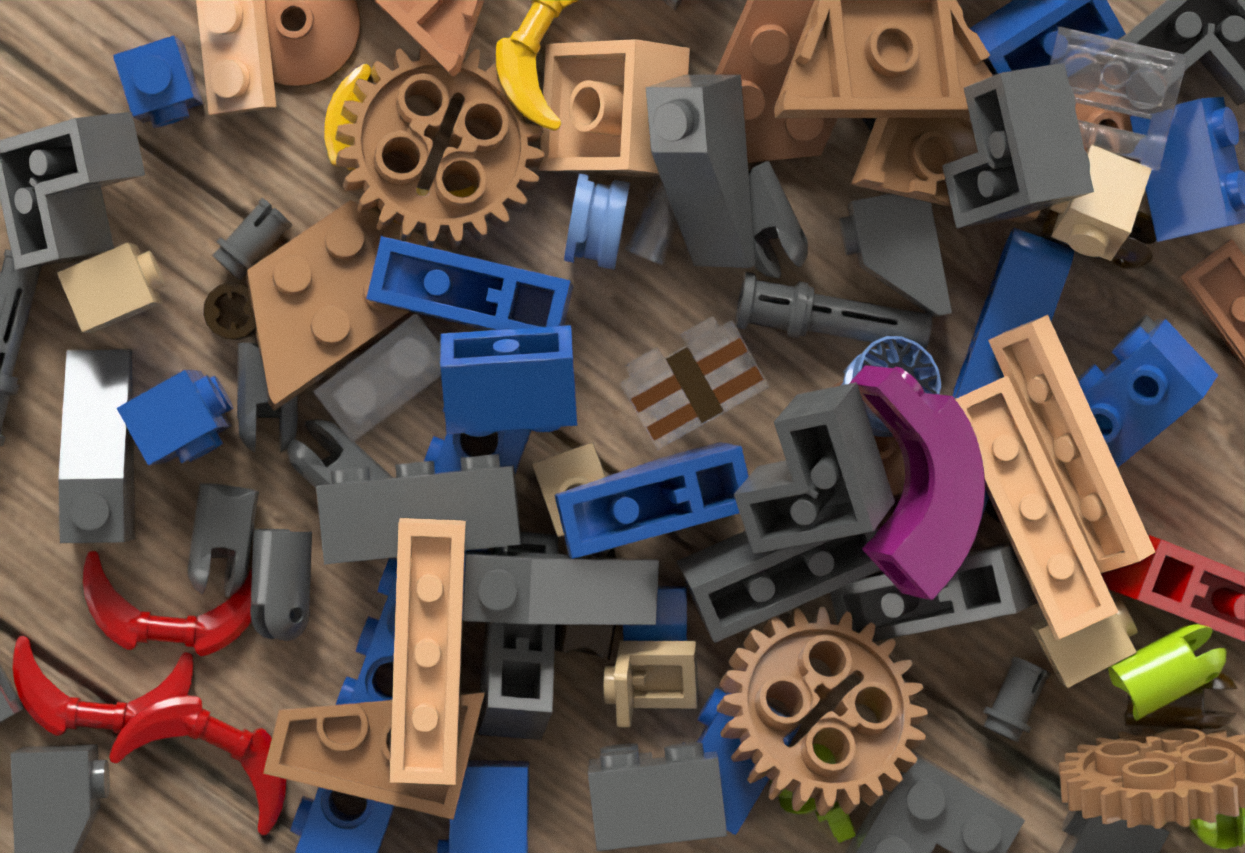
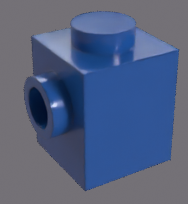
M170 36L113 55L133 117L140 122L151 121L153 128L171 125L189 118V108L203 104L185 45L176 36Z

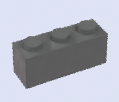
M499 454L460 458V471L435 473L434 461L396 464V477L372 480L370 479L369 467L330 471L332 484L316 486L324 565L397 557L398 524L400 518L466 521L465 550L520 545L522 538L514 465L500 466Z
M876 528L874 532L753 554L747 533L743 531L676 562L696 610L713 642L716 643L879 571V567L862 550L878 532V529Z

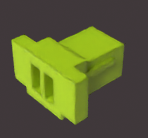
M838 801L834 803L825 816H819L818 811L815 812L819 823L827 820L838 843L856 836L849 814H845Z

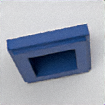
M658 586L656 625H623V641H687V587Z

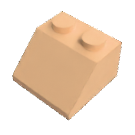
M637 39L546 44L543 96L547 105L560 119L561 127L557 131L543 127L544 131L540 139V150L545 153L539 166V171L659 177L660 174L651 153L646 87L682 75H688L690 48Z

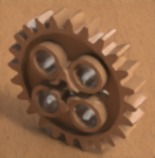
M420 47L417 61L414 62L400 48L395 52L393 71L383 63L376 61L373 63L371 71L376 85L358 78L353 92L361 102L345 101L343 104L341 115L353 124L339 125L335 140L351 147L338 152L336 165L355 168L354 171L345 177L343 187L345 191L364 189L365 193L359 200L357 210L362 213L377 206L381 210L376 226L378 230L381 231L388 227L394 220L400 223V241L406 242L414 230L423 231L425 246L432 248L438 233H446L452 249H458L462 240L463 230L468 229L478 243L483 242L487 235L486 220L500 230L505 229L510 220L505 207L521 212L526 205L527 199L519 189L534 190L539 180V176L527 167L540 166L544 158V151L529 146V144L540 140L544 131L543 127L537 124H525L524 121L528 118L511 103L498 81L496 63L486 71L478 68L480 50L474 49L466 61L462 63L460 71L452 77L422 47ZM414 95L426 96L433 101L437 112L430 116L416 115L406 106L405 100ZM454 96H459L463 99V105L447 148L444 151L428 194L420 196L416 188L426 166L433 143L436 140L451 99ZM475 118L484 119L491 123L497 136L488 140L477 139L470 135L466 129L465 122ZM394 151L403 152L412 159L415 169L409 173H395L386 167L382 156ZM450 175L463 176L471 182L475 193L468 197H456L446 190L443 179Z
M820 607L810 623H808L800 608L793 610L786 620V625L776 616L769 619L763 627L764 634L753 629L743 642L746 649L737 648L728 661L734 670L727 671L719 684L721 688L731 694L723 697L717 705V712L734 717L720 732L721 737L729 739L740 738L742 743L730 758L733 762L747 759L752 760L755 766L747 778L750 783L756 782L764 776L772 780L768 798L771 800L778 797L784 789L791 791L792 806L795 811H799L809 797L815 799L819 816H825L833 807L836 799L845 814H850L859 805L860 797L869 806H872L883 795L882 788L891 792L903 780L900 772L907 773L917 761V757L910 750H916L926 737L924 733L912 726L918 725L928 715L927 709L910 704V701L915 699L923 690V686L920 683L914 682L904 683L902 678L913 663L911 660L893 663L888 656L893 651L896 641L891 639L877 646L872 642L875 624L871 622L860 633L852 630V615L847 611L836 625L830 624L829 615L825 607ZM809 658H816L826 663L831 670L832 677L823 676L816 672L811 666ZM856 674L860 677V684L851 689L832 711L826 713L795 746L787 747L784 744V738L791 734L812 710L822 705L850 675ZM766 698L778 699L784 703L789 710L790 717H781L772 712L767 705ZM855 704H863L872 709L878 723L864 720L858 714ZM812 744H820L828 748L834 755L836 764H828L820 760L814 753Z
M1144 728L1140 735H1132L1122 731L1118 732L1119 739L1116 740L1098 737L1096 738V746L1080 744L1077 746L1078 753H1066L1065 762H1059L1062 803H1068L1070 811L1082 810V817L1085 819L1102 816L1103 824L1114 823L1122 819L1127 820V827L1129 828L1137 825H1153L1155 829H1159L1166 823L1176 821L1183 827H1189L1191 824L1190 820L1199 818L1203 821L1214 823L1216 822L1217 814L1236 817L1239 816V808H1245L1244 734L1227 738L1226 730L1205 734L1202 729L1168 728L1159 733L1150 728Z

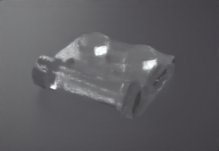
M1059 27L1050 65L1065 63L1069 84L1074 92L1076 103L1150 119L1147 135L1078 120L1084 148L1089 149L1091 145H1094L1119 156L1140 160V165L1159 171L1187 63V55Z

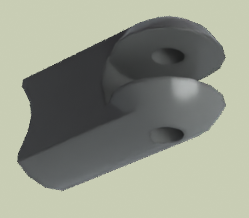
M766 161L748 171L756 264L754 267L765 276L780 278L781 267L769 239L779 238L786 254L797 267H802L808 256V240L770 162Z
M238 343L237 418L239 438L246 448L255 453L256 418H279L280 453L287 449L291 438H296L298 395L274 411L268 404L267 385L258 343Z
M322 419L306 421L309 433L331 454L330 456L320 460L311 449L291 438L287 447V454L293 468L315 488L323 484H332L330 471L369 467L371 480L392 477L340 428L330 421Z
M200 483L189 554L188 577L193 588L201 595L207 586L211 558H227L224 580L226 598L237 593L245 584L259 491L229 485Z
M254 529L250 613L256 632L264 638L283 641L294 640L304 632L309 623L311 531L291 532L289 529Z

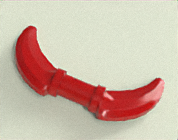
M90 551L86 556L83 571V588L89 612L106 636L127 650L137 648L139 643L148 644L149 641L184 643L185 647H193L199 656L205 657L229 646L240 637L252 622L250 613L252 568L245 584L229 600L200 616L188 615L187 618L156 616L152 615L151 612L139 611L115 591L104 573L99 554L96 551Z
M20 636L16 641L12 669L15 687L23 706L31 717L50 733L62 736L66 733L67 729L88 727L113 730L114 733L119 734L127 722L143 708L166 698L188 695L192 685L194 660L192 654L188 652L183 653L173 671L158 687L128 703L117 702L116 705L81 701L80 698L69 697L58 689L43 674L34 658L30 640L26 636Z
M186 695L166 698L143 708L120 730L109 754V759L112 763H119L134 749L151 741L180 736H188L194 740L199 738L230 753L231 758L241 763L256 791L259 807L258 832L261 835H266L276 823L283 808L287 779L263 774L272 737L264 728H256L253 732L244 728L241 731L211 716L210 711L202 708L200 697Z

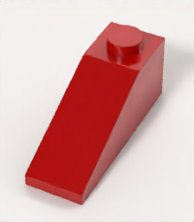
M1148 535L1155 553L1140 562L1101 573L1108 590L1196 624L1210 627L1214 631L1245 642L1244 572L1160 538Z

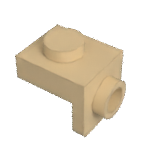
M696 641L619 642L616 665L605 666L604 701L605 704H616L617 727H631L634 708L697 709L699 685Z

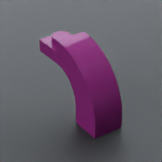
M865 365L850 383L857 382L862 400L890 430L898 442L904 460L905 479L903 492L895 511L862 550L901 593L933 600L962 565L974 542L981 521L985 479L979 443L969 419L953 396L924 393L919 382L902 368Z

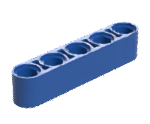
M1013 227L1000 256L951 396L957 399L1004 377L988 340L1046 315L1052 321L1075 250L1064 244ZM986 489L984 493V505L981 519L983 517L987 502L989 500V496L986 492Z

